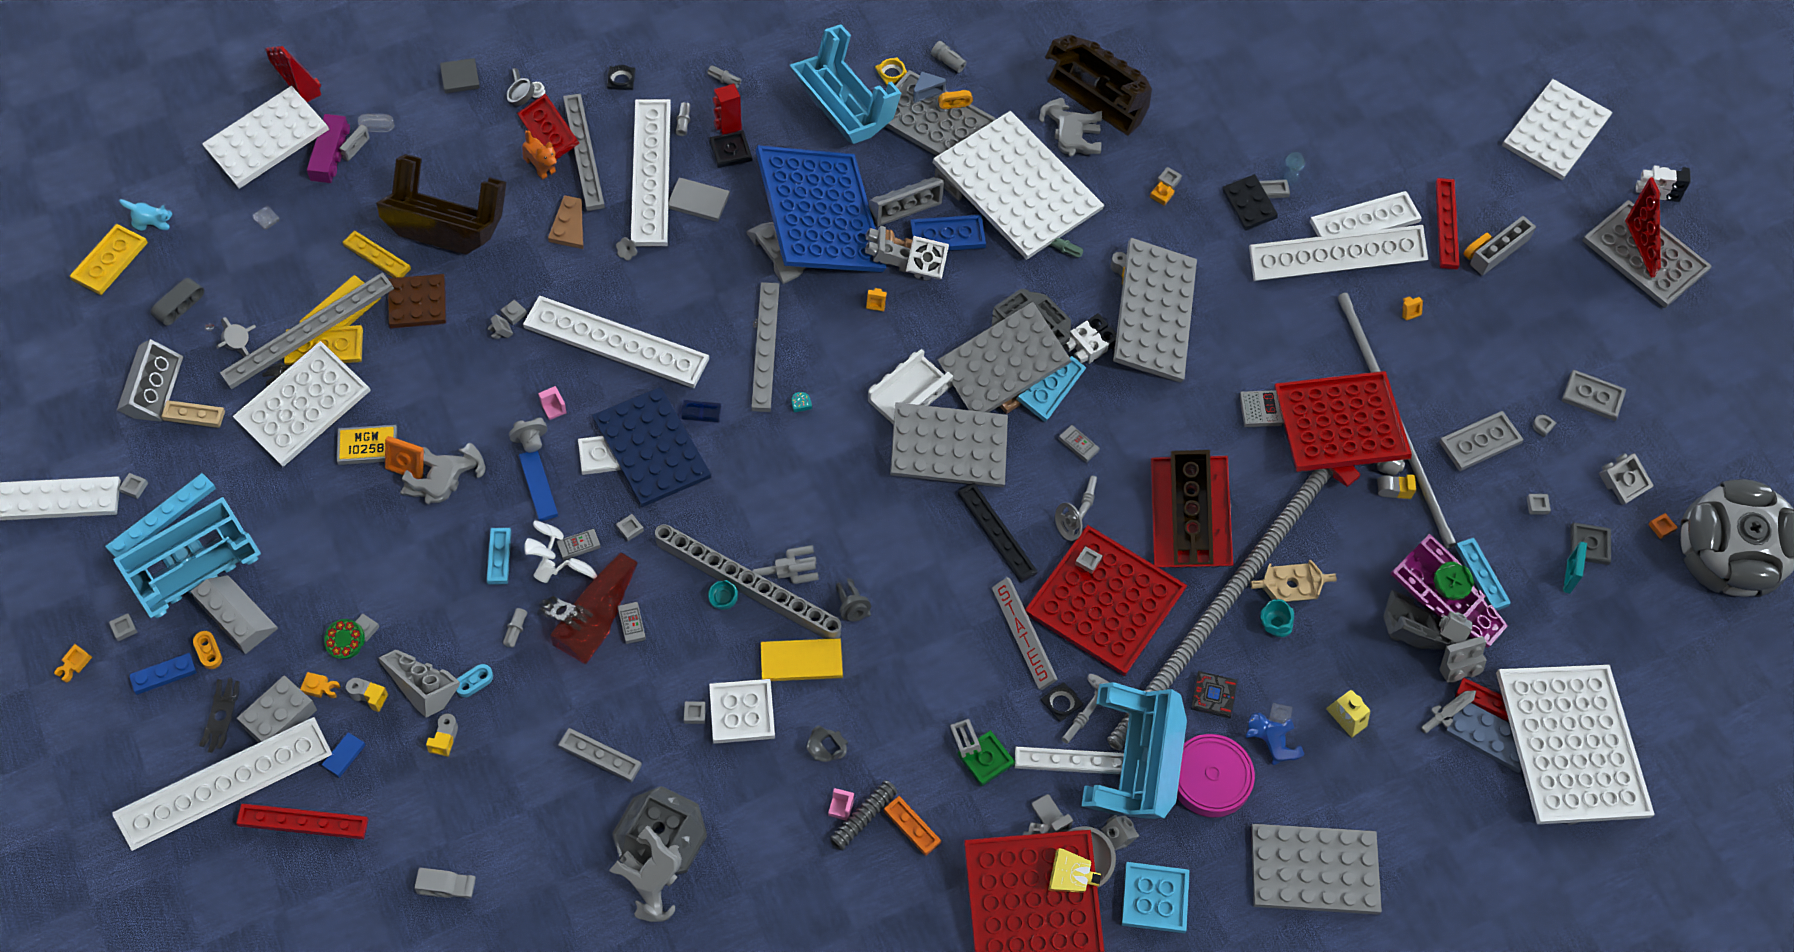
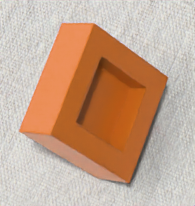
M1666 513L1651 520L1648 524L1660 539L1675 532L1678 528Z

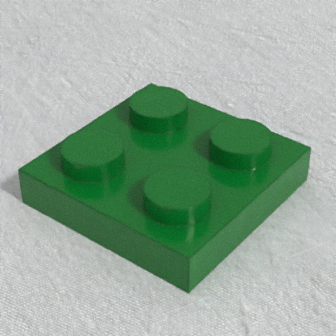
M991 730L978 738L982 751L974 750V754L971 755L969 752L965 753L966 757L963 758L960 751L957 753L981 787L1015 765L1013 758Z

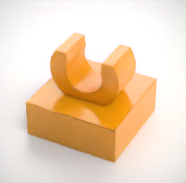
M1159 182L1151 192L1150 198L1165 206L1174 195L1175 190L1170 186H1166L1163 182Z
M879 288L868 290L866 309L884 311L887 292H882V289Z
M1408 296L1403 298L1402 317L1406 321L1422 315L1423 300L1420 297L1412 299Z

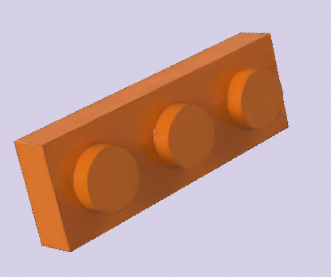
M900 796L884 808L883 812L925 857L941 844V839Z

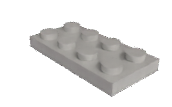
M1501 411L1442 437L1439 443L1458 470L1462 471L1522 444L1524 439L1505 413Z

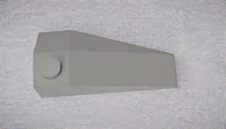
M394 650L379 657V662L412 705L426 718L443 710L460 685V682L448 671L443 669L438 671L432 668L431 664L426 663L424 665L417 662L415 657L401 651Z

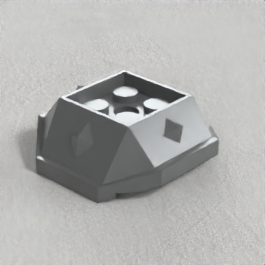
M1021 288L993 308L992 326L1034 302L1060 344L1063 346L1070 341L1071 319L1045 294L1029 292V290Z
M663 786L633 797L612 833L619 858L621 859L625 852L629 851L637 861L644 865L652 857L651 848L647 844H640L636 839L647 825L653 831L661 827L665 830L657 834V836L661 838L662 843L667 848L672 845L679 846L678 851L681 854L682 860L681 867L675 874L687 873L707 838L699 805Z

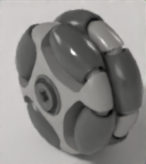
M1750 479L1727 480L1696 499L1685 511L1681 519V548L1683 554L1686 555L1683 561L1693 577L1711 591L1719 593L1722 590L1723 594L1738 597H1761L1776 590L1794 571V509L1781 495L1772 491L1770 486Z

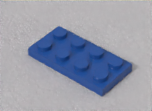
M981 215L910 220L912 240L913 236L946 243L949 244L948 251L986 248Z

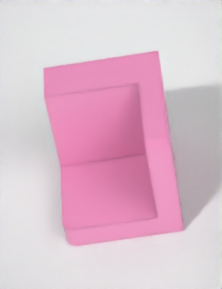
M556 386L538 393L540 404L549 420L567 413L565 403Z
M834 788L828 816L848 821L847 819L850 817L854 803V793Z

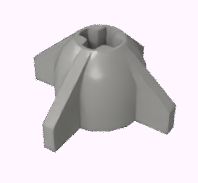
M226 317L221 319L224 330L221 334L222 343L216 346L217 349L225 346L229 350H237L244 357L249 355L245 345L249 338L248 332L256 328L255 324L245 329L238 324L231 325Z

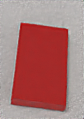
M546 93L517 113L528 131L531 132L532 137L537 138L544 146L548 142L552 143L556 160L580 144Z

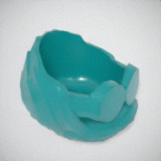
M1273 599L1268 602L1261 611L1262 625L1268 633L1276 637L1288 636L1292 632L1294 623L1293 608L1282 599Z

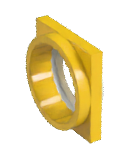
M898 57L886 59L881 64L875 66L876 71L886 85H888V82L893 84L899 82L907 73L905 65ZM889 68H895L900 72V75L889 77L884 73Z

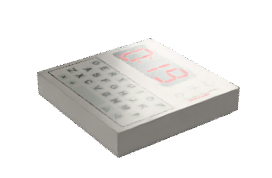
M1276 391L1240 392L1244 427L1282 426V416Z

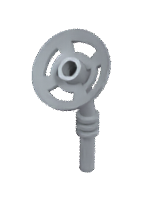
M1090 476L1087 490L1083 494L1082 506L1079 511L1070 503H1062L1056 509L1055 521L1057 528L1067 540H1076L1082 533V519L1089 507L1093 505L1095 497L1096 476ZM1067 507L1069 512L1062 514L1063 510ZM1079 527L1078 533L1074 535L1075 530Z
M1094 674L1088 675L1087 679L1095 689V695L1083 712H1079L1075 717L1073 725L1062 737L1064 743L1068 744L1077 731L1082 729L1089 721V716L1097 706L1099 684L1109 683L1105 679Z

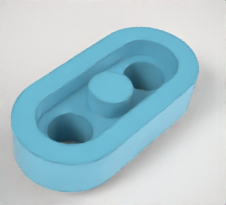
M480 664L457 678L460 685L456 693L461 697H469L492 682V669L488 665ZM486 675V678L480 679V676ZM464 686H469L467 690L462 689Z

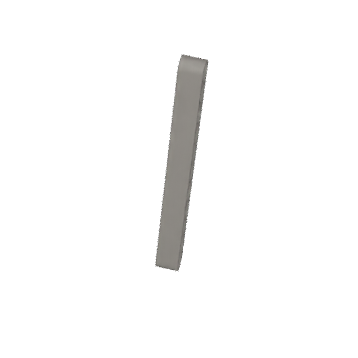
M663 524L656 528V544L661 549L719 581L728 580L735 584L737 591L825 639L840 638L841 622L837 617L669 525ZM663 535L668 536L667 538H661ZM679 544L685 545L683 547H677V545ZM696 553L701 554L700 556H694ZM713 562L718 563L715 566L710 565ZM730 571L735 572V573L732 574V575H728V574H727V572H730ZM751 581L750 584H744L743 582ZM761 590H768L769 592H767V593H761L760 591H761ZM784 599L785 602L780 603L777 600ZM800 608L802 611L795 612L794 609ZM812 618H818V619H820V620H819V621H812L811 619H812ZM835 627L836 630L830 631L828 628Z

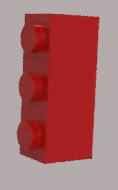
M735 84L714 89L712 100L715 106L713 113L716 118L714 120L716 130H720L721 135L742 130L741 98Z

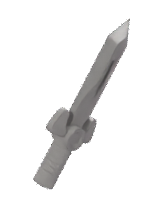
M1464 691L1443 707L1441 713H1438L1441 706L1432 708L1431 711L1435 717L1421 727L1422 731L1426 734L1441 723L1445 727H1449L1453 722L1451 717L1474 700L1476 691Z

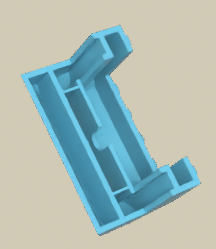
M840 24L824 30L818 56L790 64V67L812 100L846 140L855 144L873 137L894 119L901 92L892 82H888L886 92L880 85L874 87L873 93L867 89L852 69L844 62L851 35Z
M224 497L113 560L149 617L157 619L167 613L166 609L169 608L167 603L174 604L182 599V594L186 592L191 594L190 591L206 579L218 577L217 574L222 571L226 573L236 567L235 564L237 562L246 563L247 565L254 563L259 559L257 556L261 553L249 533L245 532ZM215 530L219 538L202 546L199 538ZM163 560L167 568L151 576L147 568Z
M1114 682L1099 684L1096 704L1129 713L1119 790L1101 785H1094V787L1084 786L1082 807L1119 816L1126 815L1128 817L1146 819L1165 818L1176 803L1187 724L1182 697L1173 689L1145 692Z

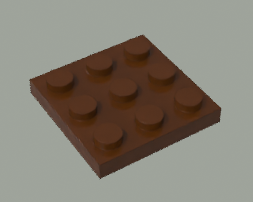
M444 274L388 278L394 287L389 292L390 328L446 324Z

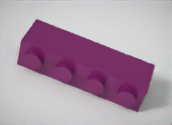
M324 114L323 121L329 130L317 137L307 172L310 181L332 183L333 177L337 174V164L341 161L340 147L346 142L345 138L350 132V124L347 123L346 116Z

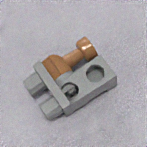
M880 226L878 230L869 228L866 233V240H869L866 245L865 253L873 255L874 262L880 261L883 264H892L898 266L899 271L906 272L912 239H898L891 229L887 230L884 226Z

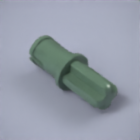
M1056 238V241L1049 245L1061 250L1063 254L1068 253L1077 258H1080L1083 254V248L1070 243L1069 240L1065 241Z

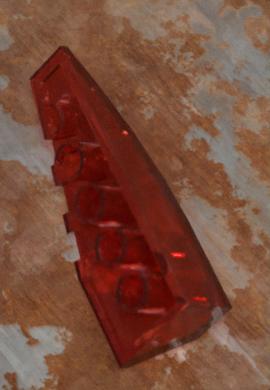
M620 553L585 589L551 633L553 646L587 664L610 632L612 622L618 612V606L624 598L625 590L638 564L637 561Z

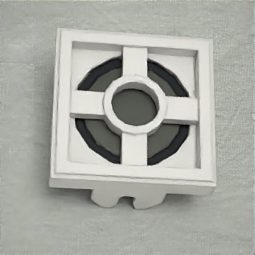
M913 236L906 272L915 274L914 276L918 279L924 277V280H930L931 278L941 280L949 244Z

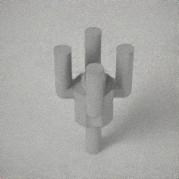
M813 545L788 549L786 551L787 558L775 560L776 566L753 569V572L760 576L777 573L778 579L790 577L793 584L819 580L818 572L798 576V572L816 569V557L795 559V556L814 553Z

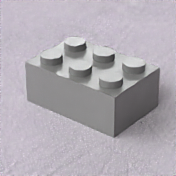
M284 675L237 717V720L242 728L260 743L306 721L317 709L313 701Z

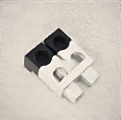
M1654 165L1652 170L1642 171L1641 181L1638 180L1636 183V192L1641 193L1648 179L1653 177L1660 191V200L1680 202L1691 182L1690 168L1683 167L1681 171Z
M1097 313L1076 329L1071 330L1070 341L1063 345L1069 352L1074 348L1077 350L1074 353V358L1080 363L1087 361L1090 364L1110 349H1115L1117 333L1111 326L1108 327V323Z

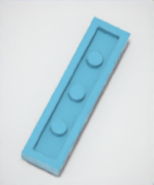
M1471 538L1457 543L1455 548L1465 566L1471 572L1479 591L1481 590L1485 595L1486 603L1492 605L1496 611L1509 607L1511 602L1476 540Z

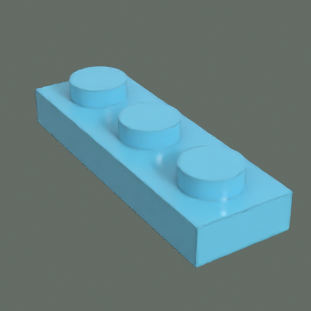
M491 528L487 572L488 584H508L511 528Z

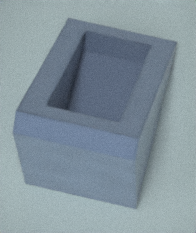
M921 72L914 88L913 102L916 103L946 92V79Z

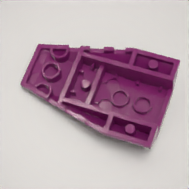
M1429 534L1390 575L1439 619H1442L1444 615L1447 616L1450 611L1454 613L1459 612L1466 616L1467 620L1472 622V631L1468 638L1474 639L1483 636L1487 642L1485 647L1489 648L1508 625L1495 608L1486 603L1483 592L1481 590L1477 591L1474 586L1470 594L1461 600H1449L1439 594L1434 584L1435 572L1446 562H1458V564L1460 562Z

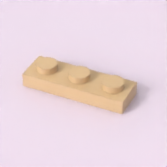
M167 400L161 417L164 421L220 428L225 410L222 407Z

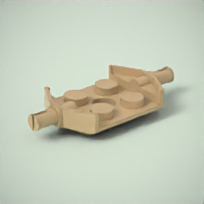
M1309 560L1308 564L1271 567L1272 564L1270 563L1264 579L1250 581L1251 589L1262 588L1272 600L1282 599L1285 602L1318 599L1325 582H1336L1337 578L1335 573L1322 574L1321 570L1312 560ZM1293 581L1297 584V587L1291 588L1287 582Z

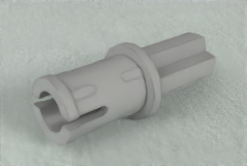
M713 65L708 69V75L720 80L721 83L729 85L734 83L736 88L739 87L737 84H741V78L729 74L727 70L723 71Z
M685 102L681 103L680 113L676 118V134L679 136L687 135V127L690 122V104Z
M520 608L515 609L511 623L507 625L508 631L503 641L506 647L513 648L515 646L519 633L523 631L522 625L527 616V611Z

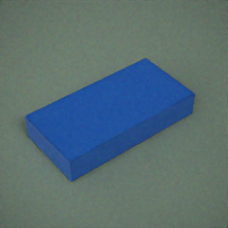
M348 732L332 751V755L328 756L323 762L322 767L340 778L366 746L365 743Z

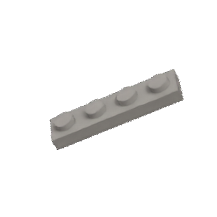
M568 728L559 743L560 749L631 783L642 766L641 762L571 728Z

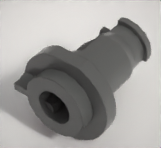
M847 578L852 593L849 597H846L841 583L838 582L835 588L842 602L839 610L841 617L849 621H859L865 616L870 617V601L868 598L860 596L854 581Z

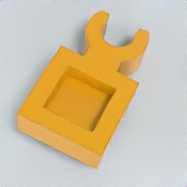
M74 644L61 659L65 664L58 667L54 674L60 677L65 672L62 680L67 683L72 679L73 672L80 673L92 656Z
M307 672L300 690L306 695L321 698L322 694L326 693L328 697L336 698V693L330 690L332 688L340 689L341 686L337 681L328 682L326 676Z

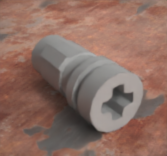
M942 41L937 42L931 51L933 57L943 61L958 73L966 66L967 62L953 50L951 51L950 47Z

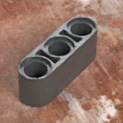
M185 278L152 307L151 315L164 325H171L202 298L204 288L191 278Z

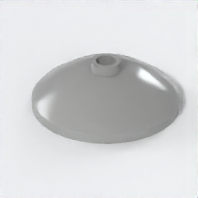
M1087 826L1072 828L1068 831L1091 829L1095 871L1101 874L1100 884L1097 886L1099 888L1109 880L1115 869L1116 853L1113 844L1104 833L1095 828Z

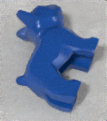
M1252 713L1250 715L1246 738L1257 737L1266 742L1273 759L1272 765L1288 760L1295 761L1305 756L1301 745L1295 749L1286 747L1285 733L1294 729L1291 718L1287 719L1285 723H1278L1268 720L1262 713Z

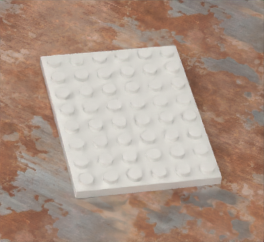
M1011 111L941 153L932 162L1026 260L1050 245L1053 241H1056V238L1062 237L1101 211L1104 207V204Z
M1610 665L1499 669L1496 672L1537 824L1641 819L1654 816Z

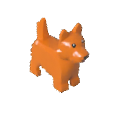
M525 131L526 141L522 144L523 159L527 163L531 161L536 167L538 176L543 180L547 178L548 170L551 175L556 172L554 167L557 163L555 150L551 142L544 146L537 138L532 137L530 131Z

